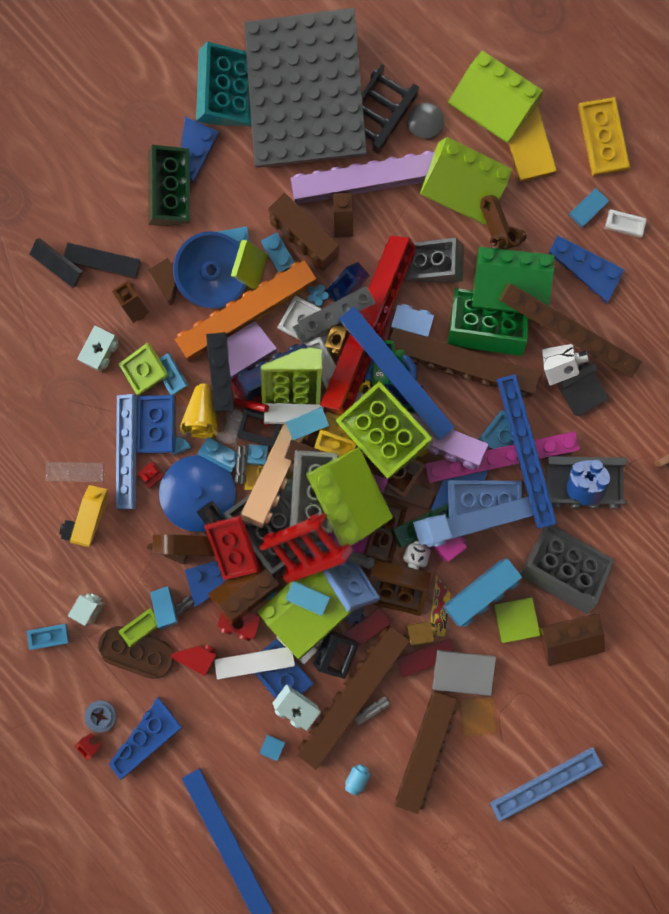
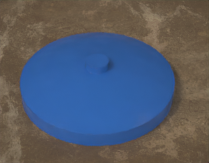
M213 231L201 232L187 239L178 249L173 262V276L180 293L191 303L203 308H220L236 300L246 287L245 284L231 276L240 245L231 237Z
M200 455L188 456L175 462L164 474L159 489L160 504L167 518L176 526L192 532L206 531L205 523L196 511L212 500L224 516V513L232 508L236 502L235 481L228 470Z

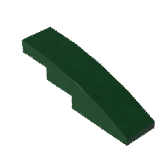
M448 502L392 529L391 531L398 546L403 547L418 539L413 522L439 515H445L446 519H449Z

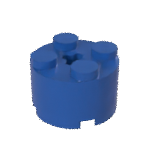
M585 460L575 463L567 482L566 489L571 499L580 501L582 505L590 506L599 503L604 497L610 482L609 472L599 460Z

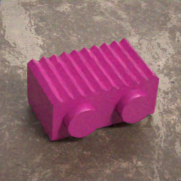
M463 536L450 540L446 539V544L435 546L434 550L444 562H449L450 559H453L457 554L466 549L465 544L467 542Z

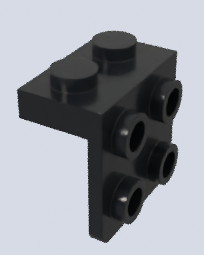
M585 363L579 366L580 373L577 376L557 384L575 416H580L608 399L605 390L594 374L598 369L595 363L590 365Z

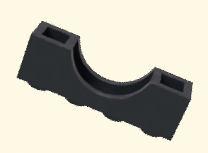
M226 332L206 334L214 411L216 414L235 412Z

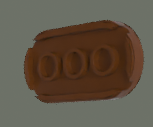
M115 626L106 630L99 639L98 649L101 657L105 662L150 679L165 676L173 667L174 659L171 658L173 650L169 644L160 639L147 635L130 648L118 632L123 626Z

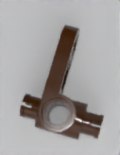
M488 195L481 199L480 207L491 234L490 244L494 243L491 247L508 250L520 246L527 238V235H523L526 232L508 226L498 198L495 195Z

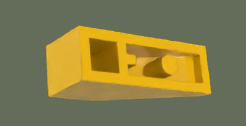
M88 486L80 505L70 543L90 547L108 505V489Z

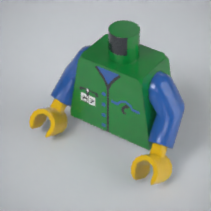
M393 340L384 341L417 381L416 365L411 358L405 354L404 350H395ZM371 359L363 379L365 383L361 384L359 390L361 393H363L364 387H369L370 390V383L374 386L379 381L383 386L393 384Z

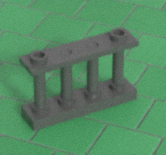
M367 286L301 319L298 321L299 324L292 328L300 343L303 344L331 329V326L339 325L341 323L339 318L353 306L360 312L375 304V301Z

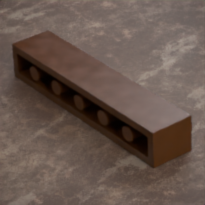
M432 690L395 800L396 807L419 814L420 809H424L426 804L424 796L426 790L430 791L433 779H431L432 772H436L439 765V760H437L439 752L442 753L446 741H443L445 733L449 734L452 722H449L452 714H456L458 708L455 697Z

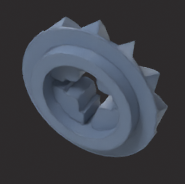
M99 700L91 703L85 711V723L94 732L109 730L116 722V712L113 705L107 701ZM103 710V715L108 719H102L98 724V717L93 713H100Z

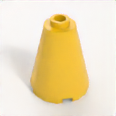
M202 383L196 386L180 425V432L185 435L186 432L192 433L191 437L213 438V434L218 436L219 431L217 414L214 411L213 393L209 384Z

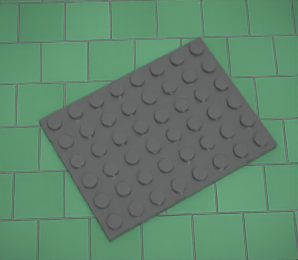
M355 8L244 22L255 167L262 168L366 156L367 149Z

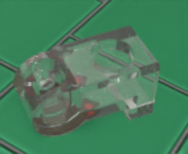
M235 408V412H227V423L224 433L218 431L216 437L218 442L237 446L239 439L237 434L243 417L239 409Z

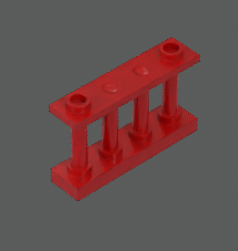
M326 513L318 516L313 515L306 521L276 533L271 532L264 537V542L260 549L263 551L272 547L287 566V572L283 576L286 583L345 563L353 549L349 544L341 547L337 546L322 527V523L327 517ZM315 530L330 551H321L308 532ZM301 536L315 556L312 558L307 557L293 538ZM286 541L301 562H293L280 546V543Z

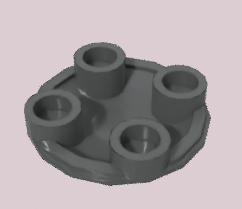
M421 103L410 111L407 126L415 136L431 140L441 132L444 126V116L436 105Z

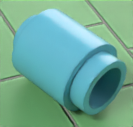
M362 764L354 765L345 782V790L359 796L360 792L364 791L371 776L368 772L369 768Z

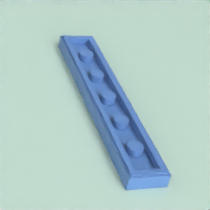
M135 394L117 395L116 509L119 510L136 509L137 395Z
M529 497L447 519L452 536L449 540L534 516Z
M591 747L490 802V805L499 822L595 771L602 767L603 764L594 748Z

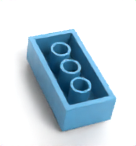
M507 558L501 559L445 603L442 608L457 626L466 627L474 620L472 617L475 614L481 615L489 609V603L497 602L505 596L504 591L517 587L520 584L518 580L522 576Z

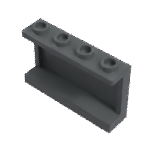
M555 456L545 458L546 485L553 508H562L563 504H570V508H582L580 501L570 498L566 487L573 465L585 460L601 461L610 475V482L604 497L599 503L590 505V508H601V505H609L610 509H619L621 505L626 504V500H624V466H626V458Z

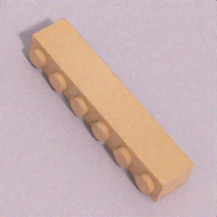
M283 424L241 513L244 521L263 528L265 523H269L273 514L270 513L272 506H277L281 497L278 493L280 489L284 490L287 485L288 479L286 476L288 472L292 473L294 470V461L284 458L289 442L293 440L287 424ZM310 434L295 439L294 441L302 443L304 439H308Z

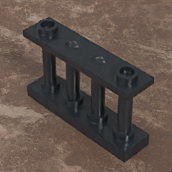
M381 64L379 69H375L372 72L371 81L362 93L364 115L382 125L383 128L380 134H375L365 128V137L372 140L373 151L378 155L419 93V86L414 83L410 89H405L385 77V66ZM378 82L402 95L401 98L403 99L400 104H395L374 91ZM368 97L392 110L391 118L385 119L365 107L364 103Z

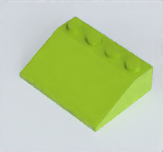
M481 51L469 66L449 99L448 104L508 144L541 102L543 90L489 54Z
M446 137L437 144L420 195L486 225L487 223L480 207L481 199L484 196L495 195L499 200L507 186L512 169Z
M299 349L262 365V404H320L321 349Z
M380 381L336 420L340 427L387 479L434 443L432 437Z
M359 447L306 474L340 545L356 543L393 518Z
M323 571L295 580L302 585L330 596L322 616L285 600L293 582L286 585L257 612L269 628L299 660L354 611L347 612Z

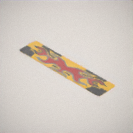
M436 575L430 622L431 625H435L437 636L444 637L448 614L442 606L450 600V592Z

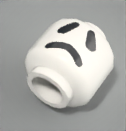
M413 541V543L407 544L403 560L408 563L409 568L419 570V567L427 566L431 550L427 548V544L420 545L419 541Z

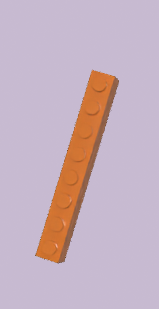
M305 260L301 262L296 261L287 271H280L275 274L274 279L269 282L266 280L260 283L256 290L245 292L238 301L233 300L223 310L214 311L209 315L210 318L205 321L200 320L196 322L192 329L181 331L177 338H175V341L187 360L191 361L208 350L206 334L226 332L227 338L291 300L295 295L297 296L317 284L316 277Z

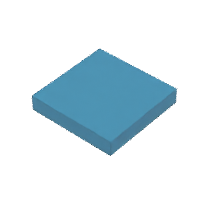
M504 410L499 412L478 439L487 443L490 450L514 445Z

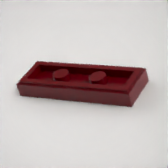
M379 607L343 633V635L360 643L359 646H361L383 630L384 627L390 625L391 622ZM338 642L337 648L343 657L347 655L350 645Z
M448 638L397 658L396 662L402 677L435 666L437 650L455 651L451 639Z

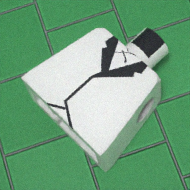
M572 344L542 349L544 371L549 385L577 376L580 373L578 364L589 362L587 351L575 353Z

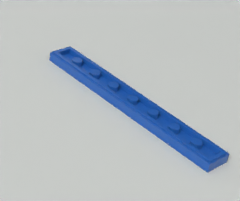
M355 306L339 318L341 323L438 440L454 428L452 423Z
M514 374L499 378L496 381L537 529L555 525L557 521L517 376Z
M198 768L182 777L250 913H273V909L201 769Z

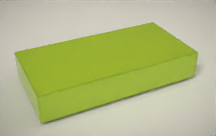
M149 608L118 631L130 648L158 628L155 613Z

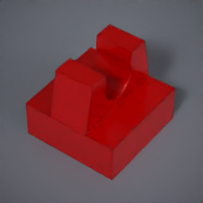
M153 462L137 473L149 489L162 480L164 476Z
M92 733L83 737L74 746L87 761L102 745L100 742L96 745L90 744V740L94 736Z

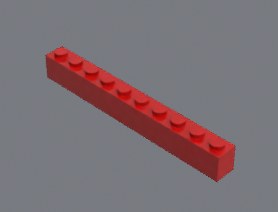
M390 235L368 288L375 304L360 311V314L379 337L382 335L417 249L408 237ZM351 333L343 346V351L336 363V368L329 380V385L320 404L327 412L340 416L354 404L371 362L370 356Z

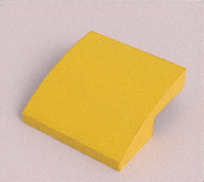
M326 412L325 416L329 426L320 429L314 448L324 452L337 453L339 457L354 450L356 443L336 422L340 416Z

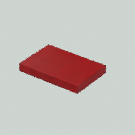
M242 515L204 526L223 580L258 573L261 570Z

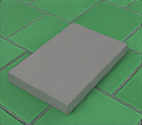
M437 650L433 690L491 696L496 657L492 655Z

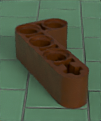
M153 535L152 554L215 557L208 536Z

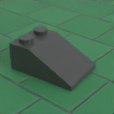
M457 238L414 242L417 249L404 281L436 283L463 281L464 244Z

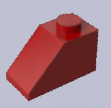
M205 644L204 646L198 645L175 652L171 655V658L206 676L218 654L214 652L215 648Z

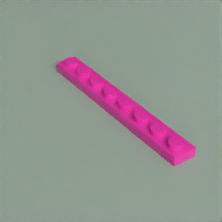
M575 431L534 440L539 459L579 450ZM510 445L487 450L479 469L474 468L472 470L463 466L464 463L457 460L452 462L447 459L427 463L425 469L428 482L431 483L518 464L519 461L515 446Z

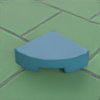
M175 436V453L173 455L192 448L188 441Z

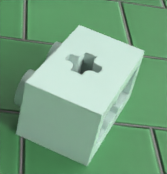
M94 326L77 360L102 372L110 362L109 357L111 353L115 352L118 347V338ZM97 348H99V349L102 348L103 351H102V352H100V351L97 352L96 349H97Z
M93 593L80 595L68 616L84 626L92 625L105 604L101 602V597Z
M287 684L273 702L275 713L283 719L287 717L291 720L290 723L298 729L302 727L306 731L321 712L317 704Z

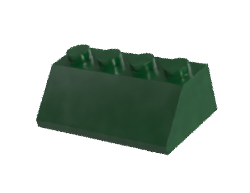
M152 145L148 152V225L167 227L189 223V148Z

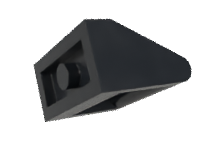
M245 408L237 437L273 448L279 435L281 424H276L272 439L246 432L248 416L264 421V413Z
M332 630L324 637L313 665L318 672L345 679L360 643ZM338 642L350 645L340 671L329 666Z

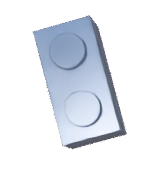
M406 304L397 305L390 331L397 328L428 338L434 315H431V312L427 310L412 309L413 307Z
M445 515L432 516L413 522L420 545L427 544V547L446 544V539L452 538Z

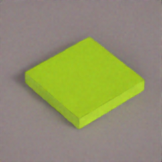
M241 240L231 276L249 288L256 290L260 283L268 254L249 241Z
M146 343L119 363L120 368L137 396H141L169 376L150 343Z
M532 597L494 604L501 643L540 636Z

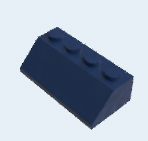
M304 343L299 346L295 344L283 354L279 352L273 355L271 360L267 362L261 361L254 366L255 368L249 371L245 369L238 373L236 384L245 400L249 401L262 394V365L308 347Z

